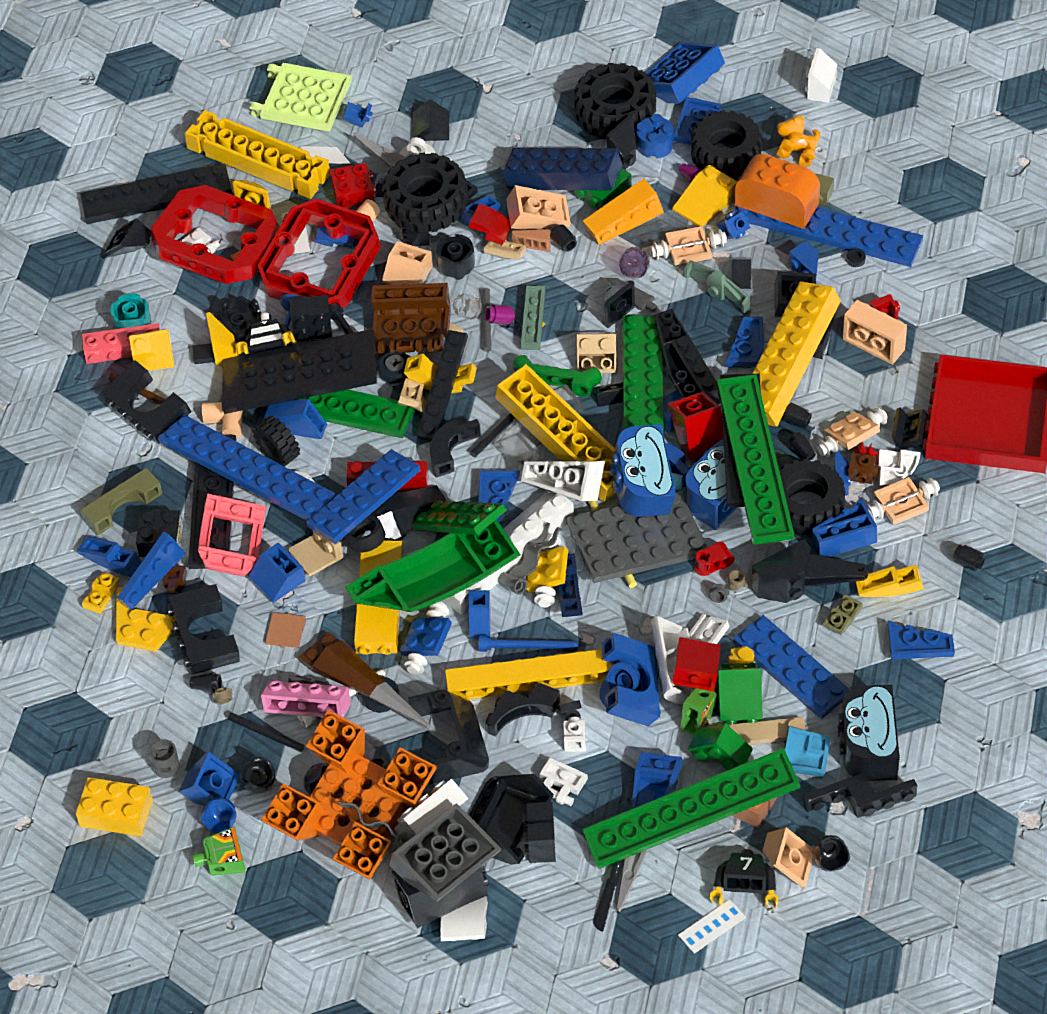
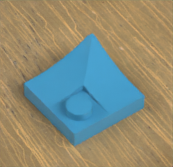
M789 726L784 749L794 772L823 778L831 737Z

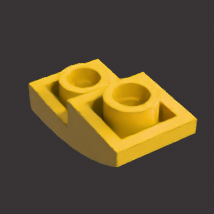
M101 572L92 583V591L83 600L82 608L101 614L111 600L120 582V577Z

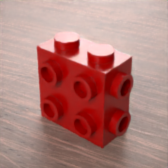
M366 163L330 170L331 182L338 206L347 208L361 205L366 199L374 201V194H377L376 185L371 183L373 181L372 170H368Z

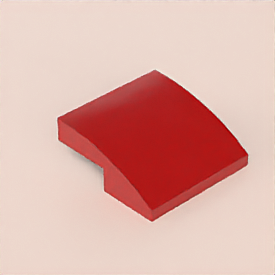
M480 203L469 224V228L487 233L486 240L504 245L511 230L509 219L498 211Z

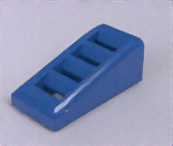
M487 195L466 206L465 211L461 215V220L469 225L479 203L485 206L488 204L490 208L496 211L501 208L502 204Z

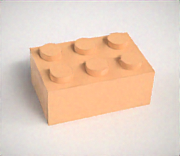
M856 300L844 315L843 340L892 365L904 352L907 324L870 307L866 303Z

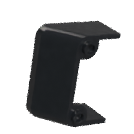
M437 690L408 697L409 705L421 717L451 710L460 739L447 745L445 749L446 759L430 762L437 768L429 780V785L440 783L443 780L448 781L481 773L488 769V753L474 705L470 700L446 690Z

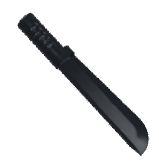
M620 860L613 863L610 877L606 880V885L594 918L595 927L602 932L605 928L615 886L617 885L622 861Z

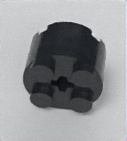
M455 234L454 237H449L448 235L437 243V266L442 274L460 280L473 270L475 266L474 247L468 237L461 234Z

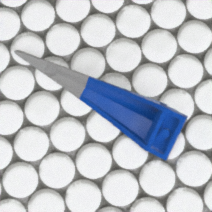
M646 752L640 753L635 769L631 809L675 791L683 764L682 757ZM648 850L625 858L617 904L619 912L623 908Z

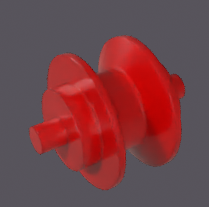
M862 442L861 445H858V449L853 451L857 454L878 455V452L874 451L872 443L868 447L864 446Z

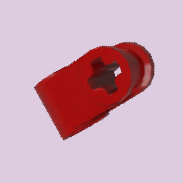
M717 542L696 553L695 572L700 576H708L732 565L735 557L724 542Z

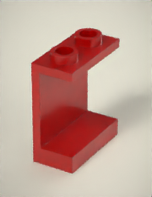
M679 637L672 684L714 692L721 645Z

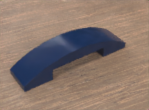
M575 553L568 554L565 583L558 585L562 617L583 615Z

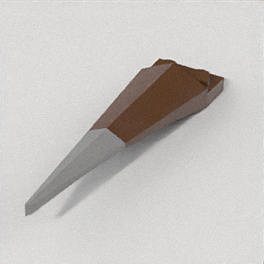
M330 632L323 635L299 656V661L313 673L368 696L421 726L430 729L427 721L343 640L340 641Z

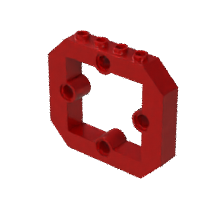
M203 185L180 190L151 227V241L159 259L224 284H230L254 277L259 270L257 267L259 259L263 257L268 243L273 240L276 229L280 227L272 209ZM198 208L225 217L231 223L239 222L257 229L255 233L247 232L241 236V252L234 261L208 252V248L204 244L196 243L191 246L175 240L179 233L186 234L192 230V215Z
M316 198L291 207L290 211L285 214L283 223L280 228L276 229L274 238L268 243L266 252L259 259L257 267L267 294L271 298L281 300V297L285 294H294L301 298L328 295L329 306L333 303H339L343 308L349 305L379 252L381 245L370 216ZM307 223L324 227L327 235L333 239L347 235L360 240L353 254H347L341 259L342 273L332 290L310 284L309 278L304 272H297L291 277L279 273L287 257L295 252L294 245Z

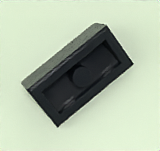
M623 382L593 388L599 407L624 402Z

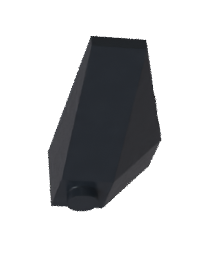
M437 485L393 494L370 515L380 519L386 533L384 541H400L413 528L412 523L417 520L416 518L419 514L431 509V505L438 500L446 501V498Z

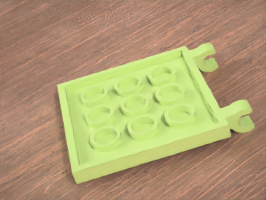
M282 63V66L269 64L267 71H270L268 77L275 79L265 104L251 103V116H260L261 119L330 132L351 84V75Z

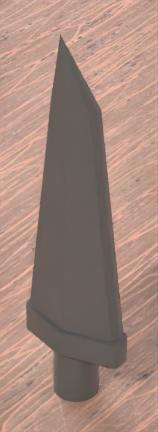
M605 278L613 286L624 282L618 278ZM635 287V305L638 309L643 311L648 308L655 312L657 305L652 302L654 296Z

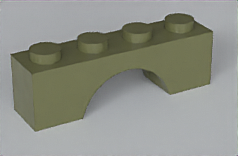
M145 468L80 509L83 521L98 536L114 526L112 517L119 506L132 501L148 504L162 495L161 485L156 477Z

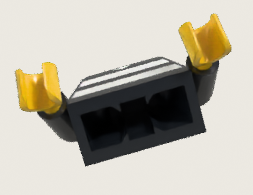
M264 313L260 316L261 322L253 323L251 331L247 333L244 341L236 343L235 347L237 355L241 352L248 354V350L252 354L288 346L287 343L292 341L294 343L296 341L293 332L285 324H280L278 319H272L271 314Z
M744 849L741 853H731L729 860H725L717 867L713 884L715 890L710 893L712 904L713 898L716 896L720 897L719 904H723L724 898L721 892L723 888V891L765 894V891H768L764 901L765 907L768 908V900H773L775 908L777 907L779 899L774 894V891H776L775 872L763 861L762 855L753 854L752 850Z

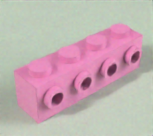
M276 680L270 681L261 694L263 709L266 713L324 717L327 710H330L344 717L351 705L348 687L339 685L290 683Z

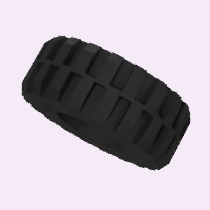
M626 63L598 65L593 70L587 71L585 76L583 75L575 86L574 110L576 119L590 134L605 139L609 132L631 114L633 115L636 136L637 124L645 118L652 117L656 112V88L654 83L643 70H639L633 65L629 66ZM611 98L626 100V102L621 104H608L603 101Z
M423 152L417 155H409L405 159L396 162V165L389 169L388 174L383 179L382 194L385 210L389 218L399 227H404L411 232L425 233L431 231L432 233L449 227L451 223H455L459 219V215L463 214L468 203L467 184L463 170L456 162L450 161V158L444 155L440 156L437 153L425 154ZM430 188L438 190L435 194L426 197L412 195L421 189Z

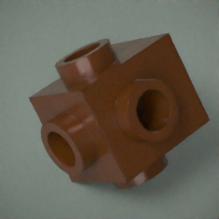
M852 453L848 474L850 481L872 484L873 477L878 476L879 465H876V456Z

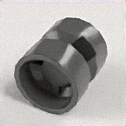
M160 739L151 744L149 756L154 773L161 778L174 776L180 769L175 744L167 739Z

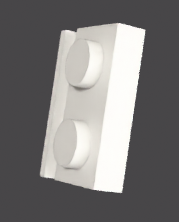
M702 614L689 632V637L693 640L717 644L730 626L726 620L713 616L706 617L705 614Z

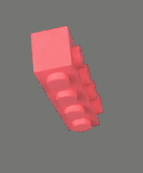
M159 323L82 334L86 363L131 358L132 351L129 335L160 330Z

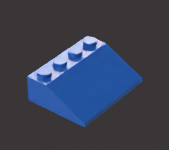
M680 42L645 73L654 83L656 97L667 103L681 104L701 84L707 82L711 75L718 72L725 64L718 45Z

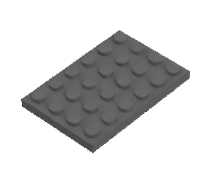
M681 490L675 491L676 496L668 515L636 517L625 512L620 505L567 517L566 523L593 583L695 559L696 553L699 550L708 548Z

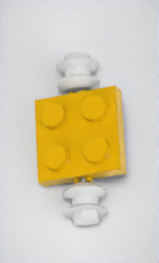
M548 534L546 540L543 543H547L548 541H550L553 534ZM557 537L554 545L541 550L542 552L538 554L536 570L527 575L526 590L529 593L535 592L537 596H535L534 601L541 607L553 605L556 592L551 587L565 583L568 549L565 546H559L561 544L559 537Z

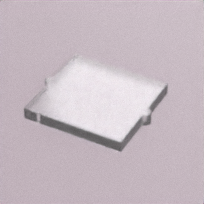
M668 210L666 213L655 216L665 236L669 232L695 228L694 223L673 210Z

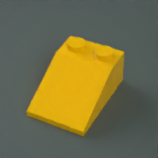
M708 165L696 175L676 202L672 211L696 226L704 227L735 200L737 181Z

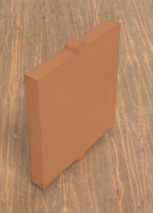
M272 613L265 644L280 646L281 648H299L306 616L291 615V613Z

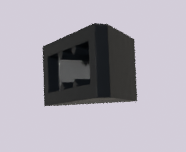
M732 257V282L740 289H751V257Z

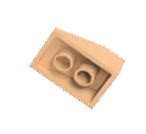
M515 185L506 199L510 227L512 229L544 230L552 229L556 225L561 224L566 227L571 225L566 195Z

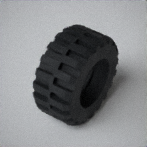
M725 110L719 111V113H710L708 117L705 116L700 122L696 123L691 133V155L696 167L704 169L711 165L734 180L743 174L753 156L761 154L762 134L759 126L754 123L753 119L746 117L743 113L737 114L735 111L725 112ZM720 142H732L739 146L723 149L714 145Z
M803 459V461L799 462L794 460L791 461V464L786 463L781 466L779 472L793 531L797 536L809 535V537H812V529L831 517L835 518L842 514L845 504V487L843 479L839 477V473L835 469L831 470V466L826 463L823 465L818 460L813 462L809 461V459ZM809 491L818 494L823 499L815 504L804 505L793 501L790 496L797 492Z

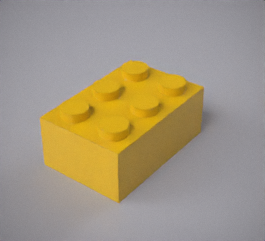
M88 777L76 811L79 826L141 837L153 802L150 787Z

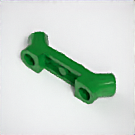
M525 355L516 357L512 365L516 372L527 364L548 385L572 389V395L589 396L592 387L600 384L602 380L601 372L594 366L579 372L536 365Z

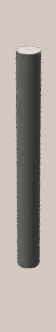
M484 288L482 290L484 351L489 352L491 351V323L485 319V310L487 306H490V289Z

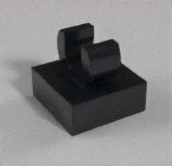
M580 700L557 706L559 715L564 714V721H568L571 713L581 719V715L577 711L582 708Z

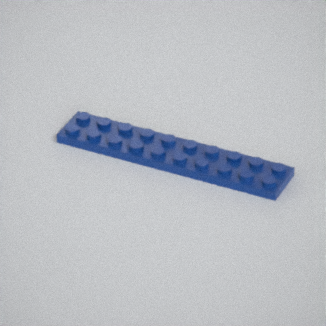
M738 206L734 208L735 212L742 211L747 216L749 224L849 251L860 249L867 256L912 267L923 241V235L819 207L816 208L804 229Z
M185 414L158 437L159 443L306 521L337 496L336 493Z

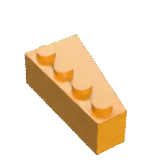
M642 179L584 219L583 223L587 232L600 245L663 214L664 211L656 191L645 179Z

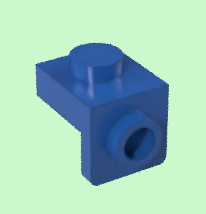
M348 102L342 119L363 127L365 122H369L372 117V104L368 103L364 109Z

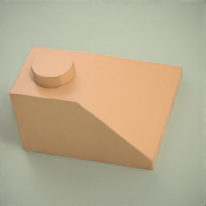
M786 827L768 832L763 853L774 867L802 888L805 887L813 860V848Z

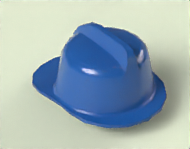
M618 662L609 670L600 688V699L605 707V695L617 685L634 691L638 688L639 676L636 669L625 662Z

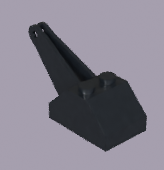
M802 539L752 565L751 590L758 598L788 603L799 599L804 594L806 587L864 581L868 578V567L862 563L810 554L811 547L805 539Z

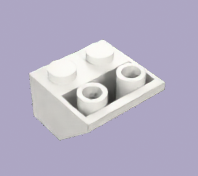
M816 48L815 54L810 57L809 65L811 67L806 70L805 78L808 80L806 81L805 91L808 92L807 99L829 103L837 78V64L820 48Z

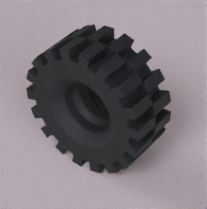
M268 416L253 428V437L257 440L255 442L260 446L261 452L265 453V457L285 467L300 455L299 443L295 441L296 438L290 433L291 430L287 429L285 424L280 422V419Z

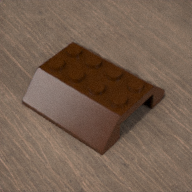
M448 283L372 285L371 304L374 308L373 329L376 339V353H384L386 349H389L391 353L396 351L397 353L415 352V350L416 352H421L424 347H427L428 352H433L434 350L435 352L442 351L447 332L450 328L451 306Z

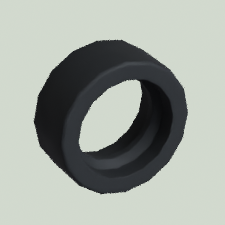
M369 515L345 537L353 551L363 553L380 546L385 539L386 533L380 519ZM374 530L367 536L357 538L358 535L365 531Z

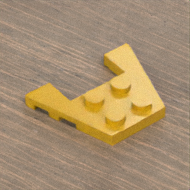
M123 587L117 588V597L123 590ZM117 599V644L156 652L172 634L173 616L169 617L165 614L135 608L130 610Z

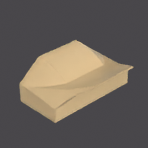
M406 378L397 404L410 406L424 413L427 403L423 396L424 384Z

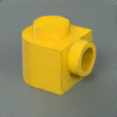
M749 647L731 649L728 662H754V652Z

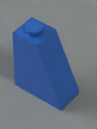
M309 399L269 405L264 419L268 416L280 419V422H283L285 427L291 430L290 433L292 435L322 439L327 426L326 421Z

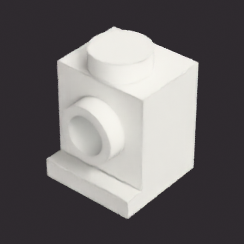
M571 717L568 721H564L565 751H586L585 720Z

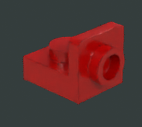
M891 294L869 302L870 307L886 314L890 313L892 318L898 319L900 305L897 300L893 299Z

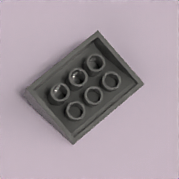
M456 803L394 851L389 866L405 882L438 902L498 854L501 848Z

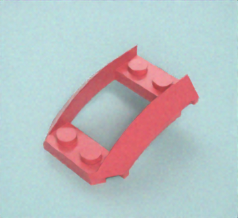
M207 494L198 546L199 554L206 569L241 577L246 576L259 559L260 542L267 506ZM213 517L251 525L247 555L209 547Z

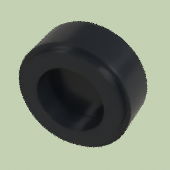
M860 249L848 251L846 257L848 265L852 267L864 265L866 259L865 253Z

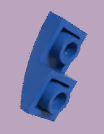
M318 226L314 242L333 247V244L352 248L355 238L343 235L341 238L333 239L327 235L324 227Z
M840 451L835 452L834 469L839 473V477L843 479L845 496L849 494V486H851L847 475L849 463L846 457L843 458Z

